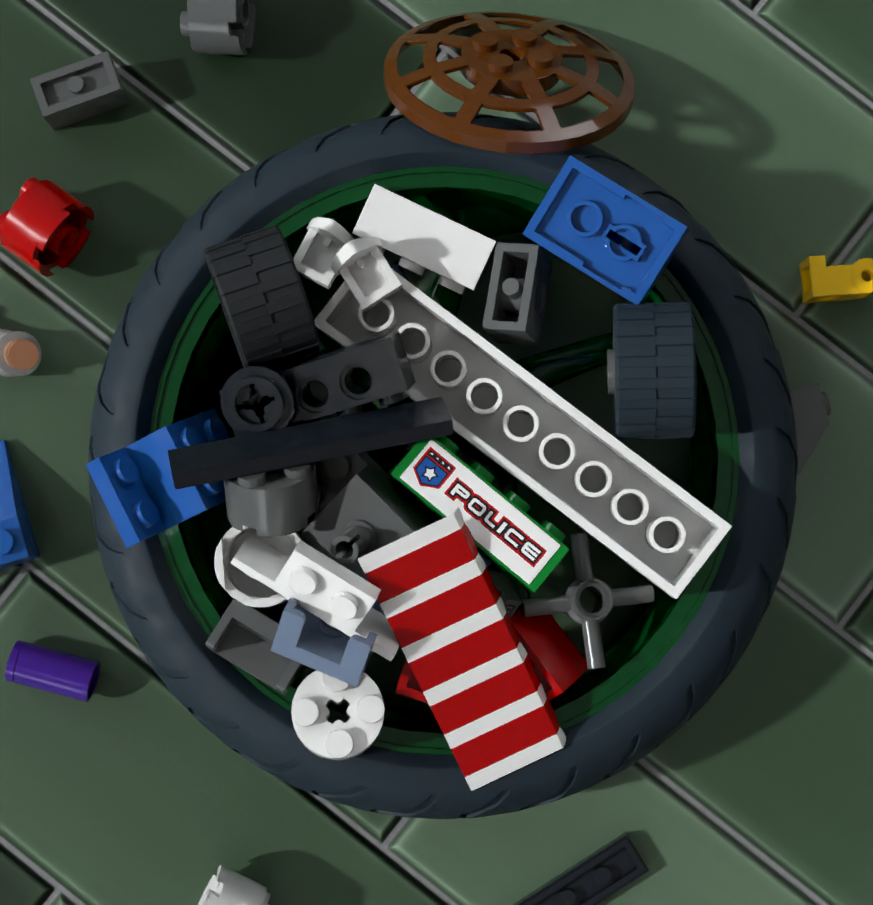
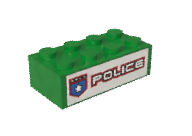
M446 436L418 441L392 471L391 478L440 520L453 514L459 506L464 522L475 540L478 552L487 559H490L495 566L506 573L507 576L528 593H535L570 550L562 543L566 535L546 519L540 524L526 514L531 507L511 490L506 495H503L491 484L495 477L479 463L474 461L469 467L458 458L457 455L460 448Z

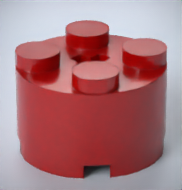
M32 177L21 187L20 197L12 208L0 215L1 245L41 275L49 277L54 275L50 269L57 265L64 269L80 253L90 235V232L85 229L87 218L94 222V212L90 207L53 181H39L37 178Z

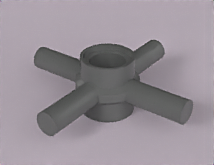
M588 534L570 535L575 580L568 585L563 595L521 599L520 610L522 617L566 613L570 619L582 625L587 668H603L606 666L600 622L607 617L612 607L653 602L654 589L652 585L610 589L605 582L593 577ZM583 589L589 590L594 595L595 607L591 613L586 612L580 605L579 598Z

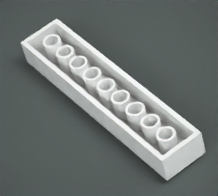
M393 270L403 288L367 311L363 310L345 281L342 283L314 320L315 325L342 347H347L399 330L416 381L409 390L405 391V394L410 399L417 402L442 397L452 418L453 431L670 597L674 599L679 597L732 526L396 271Z

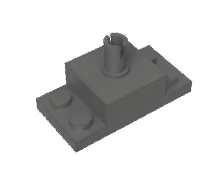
M366 452L316 462L319 512L316 517L312 514L307 518L310 524L302 531L300 536L314 549L367 580L358 558L424 528L435 521Z

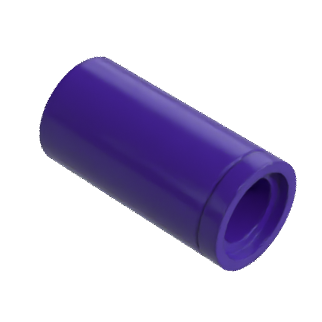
M18 640L10 653L5 679L9 682L89 702L96 688L101 664L99 661Z

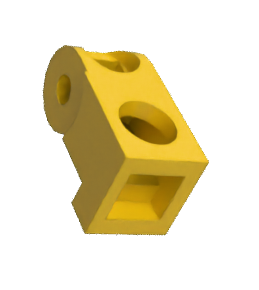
M825 255L809 256L799 264L803 303L854 300L865 298L873 293L872 258L859 259L852 265L826 266Z

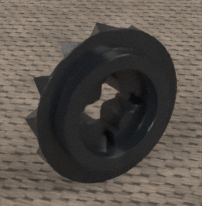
M248 365L232 374L224 384L221 392V409L228 424L241 435L285 428L295 412L294 391L290 389L285 381V375L276 373L268 365ZM254 387L258 389L260 396H274V399L264 407V415L260 413L257 406L241 405L254 395Z

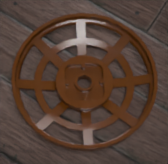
M467 12L427 21L399 37L388 50L384 61V87L388 97L398 111L411 122L431 134L451 142L500 153H554L579 148L599 141L614 132L626 120L632 109L635 92V81L628 64L611 46L580 28L557 20L515 12ZM497 24L517 25L530 28H519L516 30L501 29ZM476 26L483 31L472 37L452 35L461 30ZM547 33L553 34L572 46L554 45L549 40L543 38V36ZM426 44L423 51L424 67L400 77L397 66L398 56L410 45ZM440 45L462 48L460 57L437 62L436 52ZM563 58H584L587 67L585 76L562 66ZM598 61L610 63L622 78L623 87L619 97L597 84L600 70ZM461 70L462 75L474 85V88H467L446 74ZM431 79L443 91L464 101L454 118L425 104L411 93L409 88ZM559 79L574 86L565 92L553 96H547L545 93L553 88ZM494 93L504 96H528L529 99L504 98L492 96L490 94ZM588 94L609 107L606 111L590 120L562 128L554 113V109L574 104L585 98ZM482 107L505 112H535L542 130H505L473 124V121Z

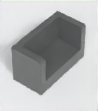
M108 51L30 79L42 115L54 131L130 103L117 67Z
M235 599L232 600L205 643L209 650L283 695L287 693L303 667V664L270 651L279 624L254 608L246 606Z

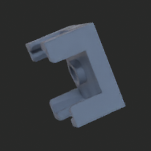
M290 598L283 610L270 651L357 687L373 654L372 649L378 634L369 632L367 638L357 634L350 637L337 628L327 625L322 619L297 605L296 600ZM376 600L372 608L385 616L378 600Z

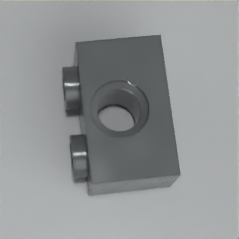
M496 242L482 329L497 343L528 346L540 345L553 264L540 245Z

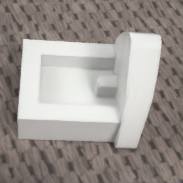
M316 217L309 222L306 228L308 232L293 260L298 274L330 289L336 278L331 269L332 261L339 250L347 242L354 240V238L335 220Z
M372 236L361 237L347 242L335 255L331 264L334 274L336 276L342 275L364 311H367L403 288L379 250L382 244L378 238Z

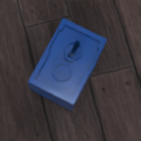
M570 155L522 234L632 303L640 304L644 303L690 228Z

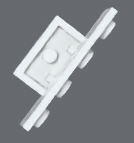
M249 533L230 564L242 570L250 578L260 581L283 595L288 601L290 598L296 600L297 605L319 617L327 625L337 628L350 637L357 634L367 638L369 632L378 634L372 652L381 655L389 661L394 658L399 648V643L386 616L372 608L381 591L380 588L301 540L289 557Z

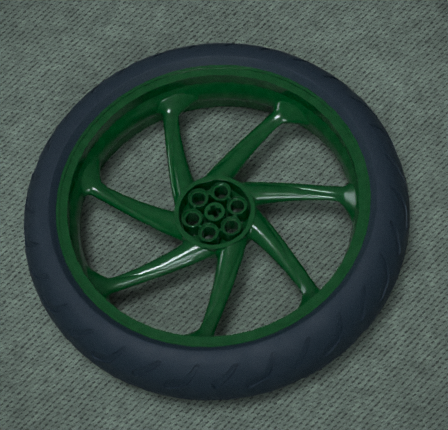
M458 112L442 113L455 118ZM403 114L373 118L329 130L302 140L296 146L268 157L239 175L212 196L183 224L181 230L159 252L140 280L122 313L108 347L107 358L97 385L91 418L88 463L98 457L125 448L164 426L200 413L203 396L214 365L231 335L204 255L206 247L276 225L281 230L292 258H294L308 232L306 228L313 218L325 217L333 219L351 234L374 184L442 216H450L455 222L488 238L523 233L570 155L690 228L644 303L690 302L692 304L696 336L697 405L695 432L691 437V495L732 527L677 599L670 597L654 584V601L649 603L643 614L625 635L604 653L606 667L588 669L563 693L549 701L557 716L559 726L566 735L564 748L471 791L433 712L409 711L384 705V720L377 738L367 750L358 756L344 760H331L317 756L308 750L300 741L294 729L291 709L292 701L299 685L308 675L316 670L303 665L287 693L283 695L212 652L205 645L234 598L224 590L217 579L214 560L201 525L200 514L126 548L89 473V495L92 505L94 531L103 568L120 612L151 667L176 699L205 728L229 748L262 770L296 788L332 802L369 812L426 819L480 818L540 806L573 795L625 770L654 751L665 740L682 728L710 700L733 671L752 641L770 605L783 569L791 538L797 498L798 454L796 424L790 389L780 353L774 345L766 318L750 287L728 254L705 226L698 223L677 199L652 179L621 159L592 144L560 152L540 154H512L480 150L433 135L411 122ZM477 114L473 121V124L505 130H542L540 125L486 114ZM437 274L428 296L456 317L462 295L438 284L441 275ZM613 332L534 354L515 362L551 388L587 371L606 365L607 349H613ZM318 334L321 349H329ZM406 395L405 399L395 402L393 404H389L388 407L412 403L414 401ZM373 402L362 404L364 409L362 412L379 409ZM455 432L446 436L460 448L457 455L458 458L469 467L476 461L495 477L492 486L503 495H506L511 490L519 496L517 482L519 481L483 453L473 449L466 440ZM393 446L366 453L391 477L392 471L409 451ZM409 495L420 507L422 506V504ZM492 562L488 566L490 570L503 572ZM508 576L520 600L529 599L530 593ZM342 702L338 706L330 703L327 706L330 711L329 718L327 719L328 722L333 724L339 719L346 723L350 719L346 715L348 708L346 703Z

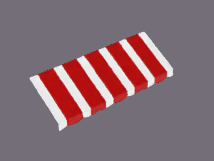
M459 506L453 514L358 558L368 582L381 589L377 600L471 791L564 748L566 735L559 726L557 716L546 698L543 686L533 670L530 658L519 640L516 628L506 612L503 600L492 582L489 570L478 552L475 540L464 522Z

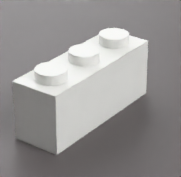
M374 184L352 232L359 237L372 236L378 238L382 244V247L379 249L382 254H384L385 250L401 256L398 265L421 276L425 268L441 275L438 284L461 295L465 287L474 291L496 245L495 240Z

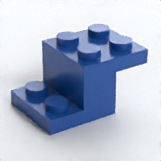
M214 408L164 426L125 448L103 455L85 464L126 548L226 501L224 480L175 489L168 450L229 438L227 427L218 417Z

